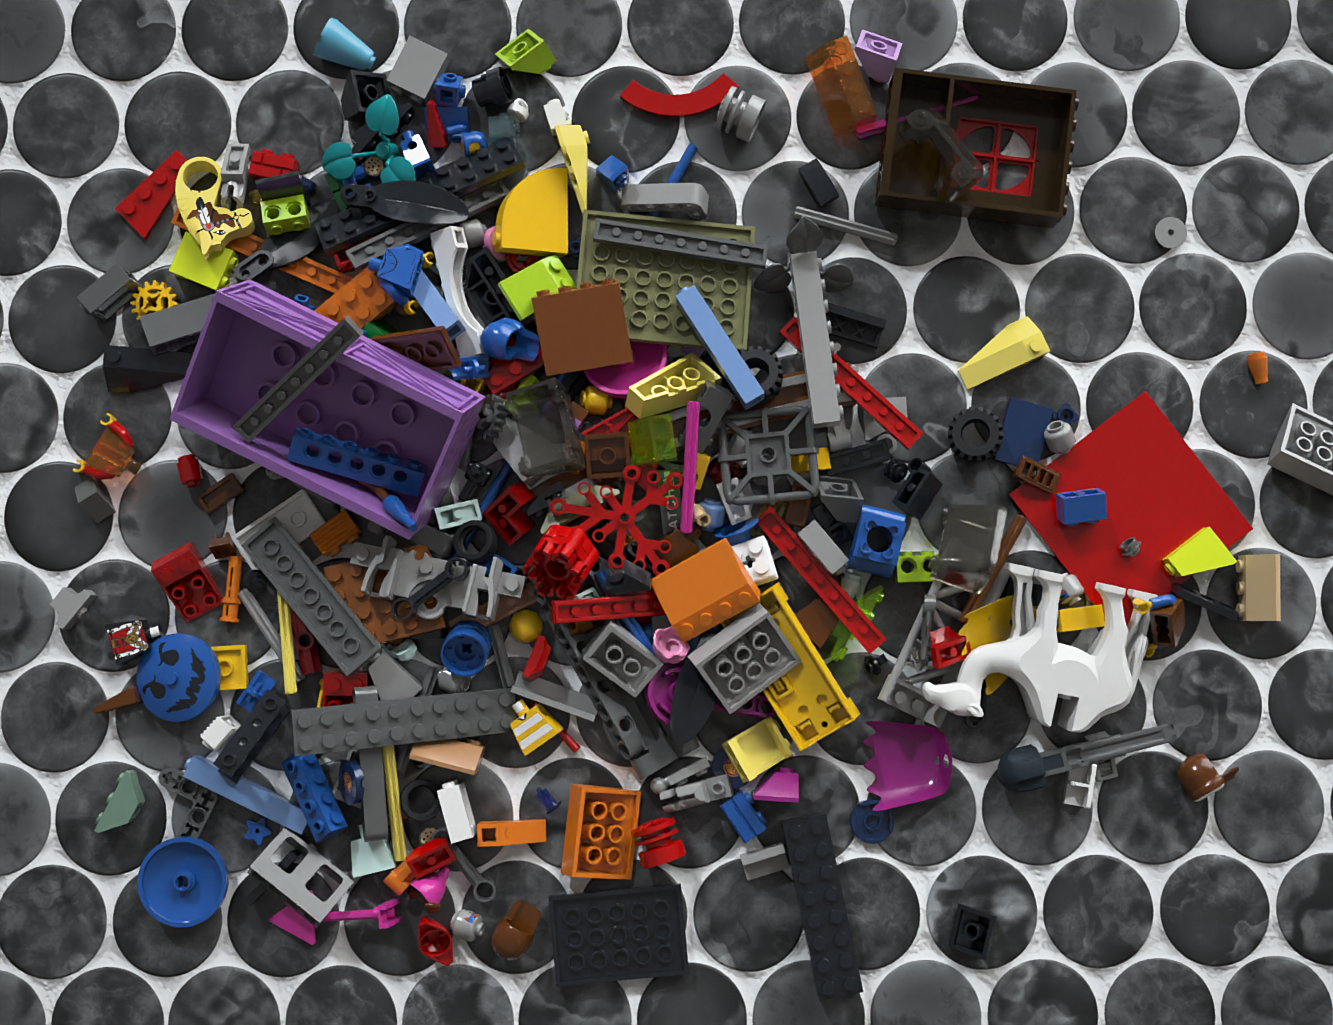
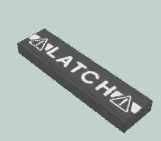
M678 469L657 471L660 474L657 486L660 487L664 484L667 476L672 472H678ZM674 476L671 479V483L673 485L679 484V478ZM671 489L662 495V497L674 496L679 501L675 509H669L666 506L660 505L663 535L676 526L680 527L682 506L680 489ZM673 498L668 500L670 507L676 505V501Z

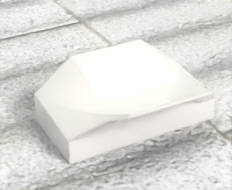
M737 477L731 478L732 491L738 486L742 479H738ZM722 482L716 484L718 494L726 509L725 512L731 525L752 518L751 509L753 505H728L725 502ZM748 483L738 497L754 496L750 483Z

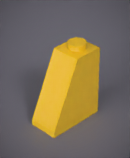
M1102 604L1058 610L1057 632L1105 626Z

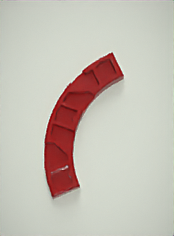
M723 73L713 83L698 91L671 95L652 91L633 80L620 94V98L640 111L656 114V116L682 118L702 114L717 105L719 106L732 86L738 88V90L740 86Z

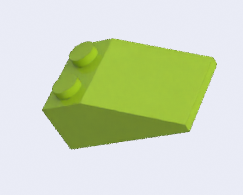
M557 254L542 259L497 284L520 321L535 316L531 298L537 295L536 291L549 289L551 293L557 292L558 288L563 286H571V289L576 288L574 281Z

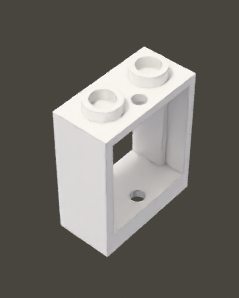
M457 779L445 782V784H442V788L437 791L452 844L474 837L477 834V827L465 783H458Z

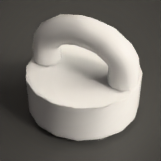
M517 98L508 107L507 114L517 122H525L529 116L528 105L523 99Z

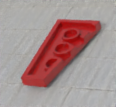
M178 150L167 158L115 208L145 240L151 235L150 232L154 225H157L160 221V216L165 208L169 207L172 202V197L176 193V179L179 170L188 161Z

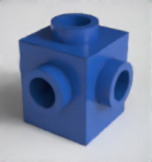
M442 73L439 80L435 81L434 84L436 104L457 108L461 98H464L466 93L463 77L457 76L454 73Z

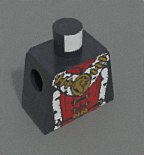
M134 620L105 625L117 665H125L141 657L144 652L152 649L151 644L154 642V639L163 637V630L160 624L149 627L147 620Z

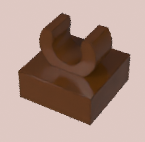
M229 532L225 533L226 537L219 538L215 534L213 540H209V549L215 559L237 555V547L231 539Z

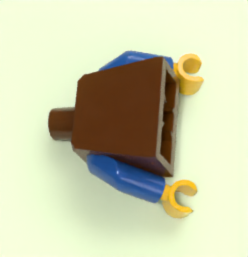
M1172 594L1151 598L1148 602L1140 598L1134 599L1133 603L1138 605L1137 608L1133 609L1134 611L1144 615L1151 608L1150 619L1153 643H1148L1145 656L1151 657L1155 649L1160 650L1164 647L1176 648L1186 624L1184 599Z

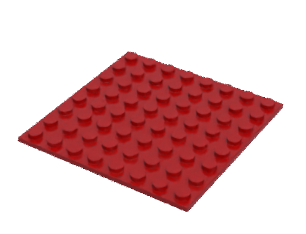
M1146 391L1082 438L1068 453L1061 454L1046 466L1061 474L1053 494L1025 482L1008 494L1067 572L1077 577L1084 588V594L1093 605L1102 604L1104 612L1103 600L1095 589L1096 582L1126 588L1125 597L1122 599L1126 625H1128L1134 608L1131 599L1127 595L1128 589L1162 596L1172 591L1171 588L1174 583L1182 584L1194 575L1171 576L1164 568L1165 563L1162 559L1199 530L1210 526L1227 549L1253 530L1252 526ZM1041 472L1040 477L1038 479V482L1040 483L1042 482V479L1045 475L1044 472ZM1049 475L1046 486L1049 487L1053 476ZM1099 488L1106 493L1107 519H1099L1097 523L1078 522L1076 526H1066L1057 519L1056 493ZM1134 537L1137 541L1141 542L1138 554L1133 557L1122 555L1120 545L1126 539Z

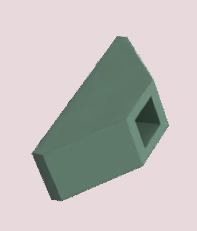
M128 770L120 774L116 781L118 786L115 792H112L106 800L107 807L105 811L101 812L96 819L95 824L97 826L94 830L95 832L100 833L136 820L145 803L136 771Z

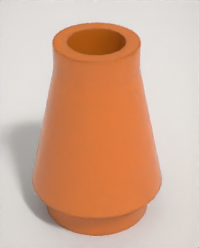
M1260 351L1246 355V363L1255 384L1268 382V356H1265V352Z

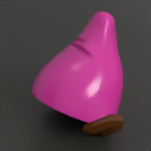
M444 867L435 873L425 875L417 880L415 879L407 888L410 900L415 898L428 908V914L437 912L441 907L439 903L445 894L446 882L450 873L449 868Z

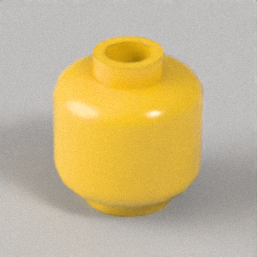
M587 386L585 390L581 391L579 404L588 410L590 414L604 415L607 408L610 409L612 406V397L601 393L593 386Z

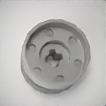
M732 86L720 104L715 129L721 130L726 122L725 133L729 134L732 128L736 126V138L749 143L762 116L766 100L752 95L748 103L744 102L746 91L742 90L738 98H735L738 88Z

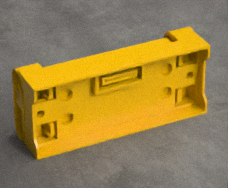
M778 582L760 593V602L758 603L769 612L801 659V662L766 687L763 692L801 752L825 736L854 721L860 715V712L851 697L846 698L788 605L787 600L789 598ZM757 604L723 621L721 624L724 629Z

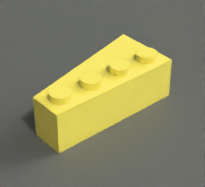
M692 352L630 386L625 406L639 419L687 405L688 401H698L697 398L707 380L721 385L722 377Z

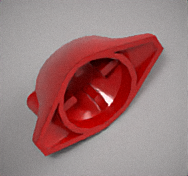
M427 916L420 919L421 923L418 924V946L420 951L425 956L445 966L452 964L453 941L450 933L439 922L433 919L429 920Z

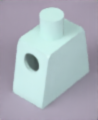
M362 824L358 825L361 838L351 841L353 878L395 868L398 863L394 859L388 839L364 842Z

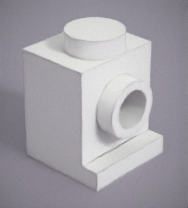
M559 99L550 100L544 105L552 136L556 135L554 126L572 125L566 106L562 107Z

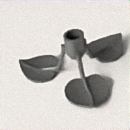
M805 216L800 218L797 225L789 232L786 238V245L789 248L787 266L784 268L781 263H775L766 267L756 278L753 285L755 289L777 293L789 286L792 280L791 275L788 273L790 270V254L815 250L823 241L821 230L812 220ZM842 263L830 265L826 268L825 273L819 271L820 276H822L820 279L825 280V292L827 293L840 292L849 287L854 280L851 269Z

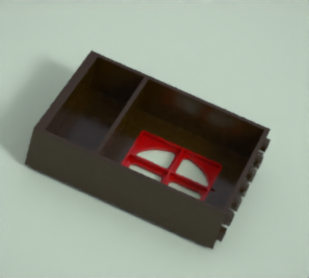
M895 67L889 81L884 121L887 126H884L874 206L1053 228L1061 221L1062 217H1065L1067 212V204L1064 203L1065 195H1068L1070 186L1069 182H1067V174H1070L1072 168V161H1069V155L1074 149V140H1071L1072 132H1075L1077 120L1074 119V111H1077L1079 105V98H1076L1077 90ZM976 95L979 98L978 100L952 107V102ZM943 105L942 110L897 123V118ZM984 127L993 128L991 153L965 151L961 148L962 141L973 131ZM1003 129L1013 131L1026 142L1030 150L1029 158L1000 154ZM960 159L986 161L990 164L986 188L973 184L965 177L959 167ZM999 164L1018 165L1028 168L1026 178L1018 185L1005 190H998L996 188Z

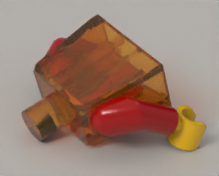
M107 413L110 417L109 422L105 423L100 420V423L106 428L86 461L76 460V462H80L81 468H73V471L83 473L96 480L113 479L115 476L119 477L124 469L136 475L142 464L131 458L135 452L133 448L134 441L128 430L114 416Z

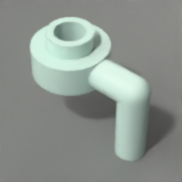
M411 639L405 640L390 651L384 643L381 644L389 655L393 658H398L400 661H409L416 655L417 646Z

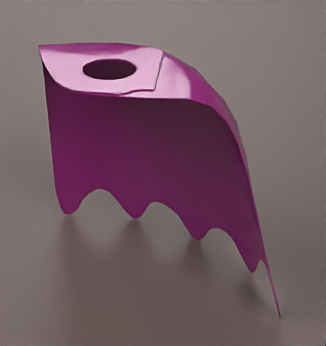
M884 721L865 722L875 730L874 735L863 740L865 745L874 750L873 757L864 764V767L876 776V781L867 788V791L881 797V801L874 806L873 811L887 810L932 799L948 790L952 772V756L945 734L934 727ZM945 754L948 756L949 760L948 768H946L944 764ZM936 757H939V765L935 763Z

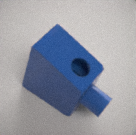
M411 130L402 134L403 141L400 142V146L405 157L414 167L416 180L423 174L435 172L436 169L420 135H415Z

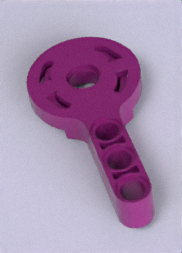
M685 660L680 661L678 664L664 663L646 685L645 695L649 710L656 719L670 726V717L668 716L671 713L673 688L676 685L678 675ZM756 695L747 702L746 710L740 707L731 714L765 719L773 716L776 711L766 696ZM717 698L713 711L728 713ZM762 703H765L768 707L767 714L761 710Z

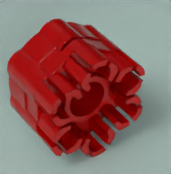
M553 524L549 526L532 551L522 571L525 575L531 567L533 568L527 578L531 581H536L534 586L535 589H538L537 593L540 596L546 597L547 595L552 597L556 592V596L563 600L569 590L566 600L573 599L598 560L599 552L582 529Z

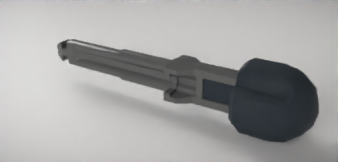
M1167 724L1123 735L1116 734L1040 753L1035 746L1030 744L1006 752L1000 758L998 776L1002 784L1009 790L1028 792L1043 788L1046 784V776L1125 756L1126 753L1172 742V735H1174V739H1178L1182 733L1180 726L1172 724V729H1169Z

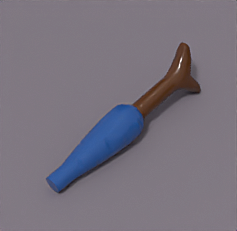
M358 480L360 485L365 486L379 496L383 501V508L389 515L407 526L410 531L417 530L418 525L413 521L408 510L397 496L389 495L380 486Z

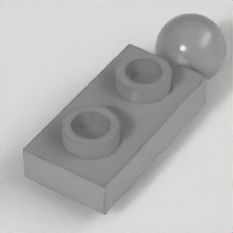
M704 757L668 775L666 778H654L650 783V788L653 793L660 795V792L667 790L669 785L676 784L678 787L688 782L687 777L693 774L698 777L708 772L707 767L710 766L707 757Z

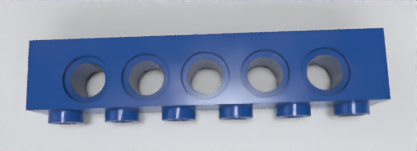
M296 428L287 456V460L415 497H418L426 470V465L418 460H406L394 453L386 454L379 452L378 449L373 447L365 448L358 446L352 441H340L328 434L320 435L313 433L312 430L307 428ZM314 445L318 447L319 450L313 451L309 448V446ZM331 452H338L341 456L334 457ZM354 458H359V459H361L363 462H362V463H355V462L353 461V459H354ZM380 464L384 466V469L379 470L374 465ZM396 471H404L406 475L400 476Z

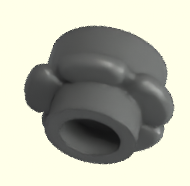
M1134 537L1126 539L1120 545L1122 555L1133 557L1138 554L1141 542L1137 541Z

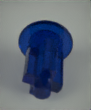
M541 787L537 788L538 794L536 797L548 810L546 815L560 806L561 801L557 802L546 788L543 790Z

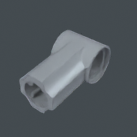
M844 418L841 419L839 426L827 427L828 433L826 435L830 452L852 448L851 435L846 428Z

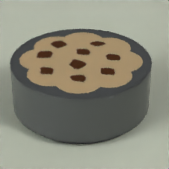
M369 156L364 161L363 167L369 177L379 178L381 171L386 168L383 159H380L378 156Z
M427 826L420 832L419 841L421 845L431 841L437 827ZM438 832L435 838H442L441 832Z

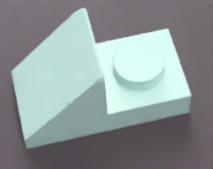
M477 499L434 509L439 530L456 529L470 520L482 521Z

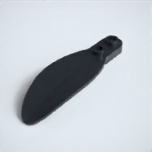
M392 181L377 186L348 184L340 192L342 202L348 207L375 210L384 217L401 222L448 225L461 223L469 216L467 206L458 197L440 187L424 182ZM374 194L371 199H368L369 195Z
M326 198L308 208L311 228L270 235L263 242L259 251L236 265L234 269L236 281L238 283L249 279L257 281L269 271L294 264L315 251L321 245V241L314 223L339 212L336 200L334 198Z
M722 624L717 625L718 630L712 627L701 633L697 647L692 652L724 629ZM688 657L678 675L671 704L670 733L672 739L678 744L687 743L699 733L709 718L717 700V696Z

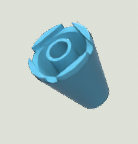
M330 18L321 33L320 41H317L313 55L320 59L365 71L367 68L371 69L376 60L373 57L374 52L337 19Z

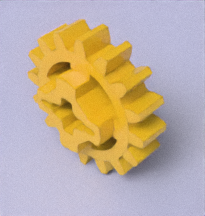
M153 280L152 285L145 282V288L138 286L139 293L132 294L136 301L130 302L131 305L136 307L132 310V313L138 315L136 319L140 321V316L166 309L167 303L168 308L179 305V303L175 302L179 297L176 294H172L174 289L172 287L167 288L166 283L162 282L159 285V282ZM153 291H158L156 294H151V293H150V292H153Z

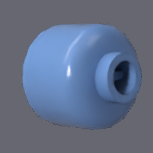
M705 498L699 505L710 515L711 522L706 527L702 525V530L713 532L715 528L723 526L726 509L720 500Z

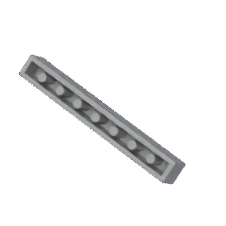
M817 251L790 254L789 263L812 427L814 429L839 426L841 419L844 418L842 405H838L837 397H841L840 385L835 384L834 376H837L838 372L837 364L832 363L831 355H834L835 351L833 341L829 342L828 334H831L832 330L830 320L826 321L825 313L829 311L827 299L823 300L822 292L826 290L825 280L820 279L819 272L823 270L822 260L817 258Z

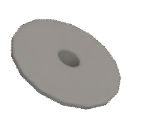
M1166 217L1156 225L1155 238L1163 247L1177 248L1186 240V227L1178 218Z

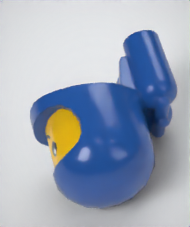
M462 124L446 127L447 142L460 143L463 154L466 157H470V154L487 147V139L480 131L467 132V127Z

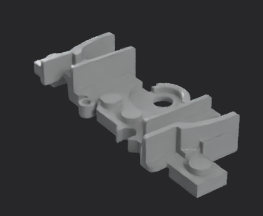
M385 535L382 547L355 542L350 564L368 568L361 587L363 594L394 601L395 596L409 598L445 571L447 560L429 557L426 552L423 559L416 560L415 550L407 553L399 548L396 549L397 541L390 535ZM493 557L489 578L485 577L487 567L473 564V566H470V573L466 579L462 581L453 580L432 596L437 600L435 608L427 609L423 603L417 608L416 614L425 620H434L444 614L447 606L461 609L462 613L468 617L494 622L500 595L522 599L527 577L502 572L503 561L498 557ZM457 561L456 566L454 564L451 566L452 576L458 577L463 574L464 565L460 566L462 562ZM377 571L388 572L381 585L380 592H372ZM480 591L489 593L486 615L477 613Z

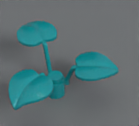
M389 94L371 103L365 114L367 126L372 131H379V136L384 141L377 145L376 151L352 154V148L348 143L337 142L329 146L323 155V170L337 179H347L353 175L356 169V163L353 158L378 156L380 159H387L385 162L387 167L380 174L382 183L416 181L412 163L405 157H397L399 154L398 146L384 136V134H394L399 125L397 106Z

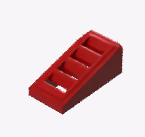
M429 100L427 103L428 146L446 147L448 144L436 103L434 100Z

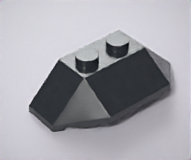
M487 247L468 259L464 292L486 327L490 323L503 318L515 319L525 326L533 321V319L530 317L520 321L497 285L508 277Z

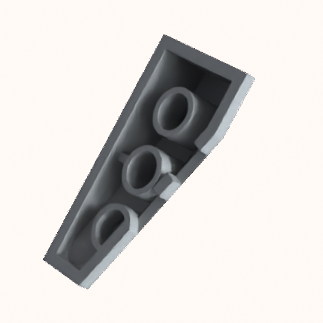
M505 417L506 424L502 426L503 432L498 433L499 438H494L493 444L521 480L529 487H532L558 465L563 458L550 442L510 418Z

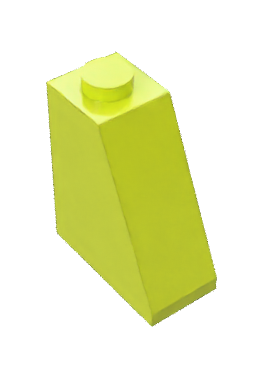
M1210 526L1199 530L1162 559L1165 563L1164 568L1175 577L1224 567L1237 562Z

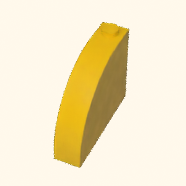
M548 168L537 171L523 179L510 190L497 214L496 228L493 234L495 252L545 257L557 254L558 258L568 254V169Z

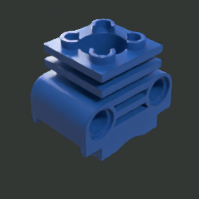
M863 504L858 523H855L846 569L887 579L891 578L894 567L897 566L906 522H904L905 514ZM871 529H877L885 535L887 546L883 552H875L868 546L867 534Z

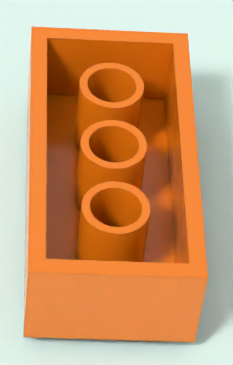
M367 266L314 311L337 323L341 322L348 315L360 329H364L367 322L378 321L398 303L381 288L377 277L378 272L368 270Z

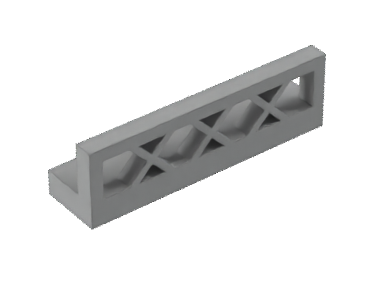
M519 671L510 692L592 722L595 721L598 712L588 695L542 678L528 682L522 679L523 672Z

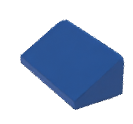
M427 107L425 108L426 133H428ZM437 107L445 133H447L446 127L459 124L466 126L467 132H469V111L467 107Z

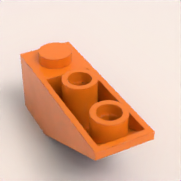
M546 819L480 821L477 824L478 847L547 841Z

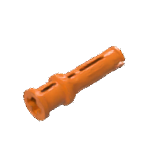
M229 556L225 597L221 599L223 610L219 621L239 623L238 608L241 604V599L238 593L243 557Z

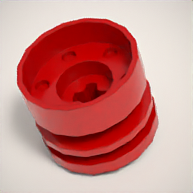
M674 816L668 818L660 817L647 821L631 831L632 838L643 836V838L634 842L635 846L646 845V849L638 854L643 869L662 865L686 854L682 839L671 840L670 837L679 831L678 827L667 828L676 823Z

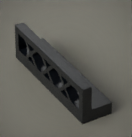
M828 302L829 311L825 313L826 317H833L837 324L831 328L832 333L830 335L873 348L878 347L887 320ZM848 322L852 323L857 331L851 335L846 334L842 325ZM867 329L876 330L875 341L866 340L862 332Z

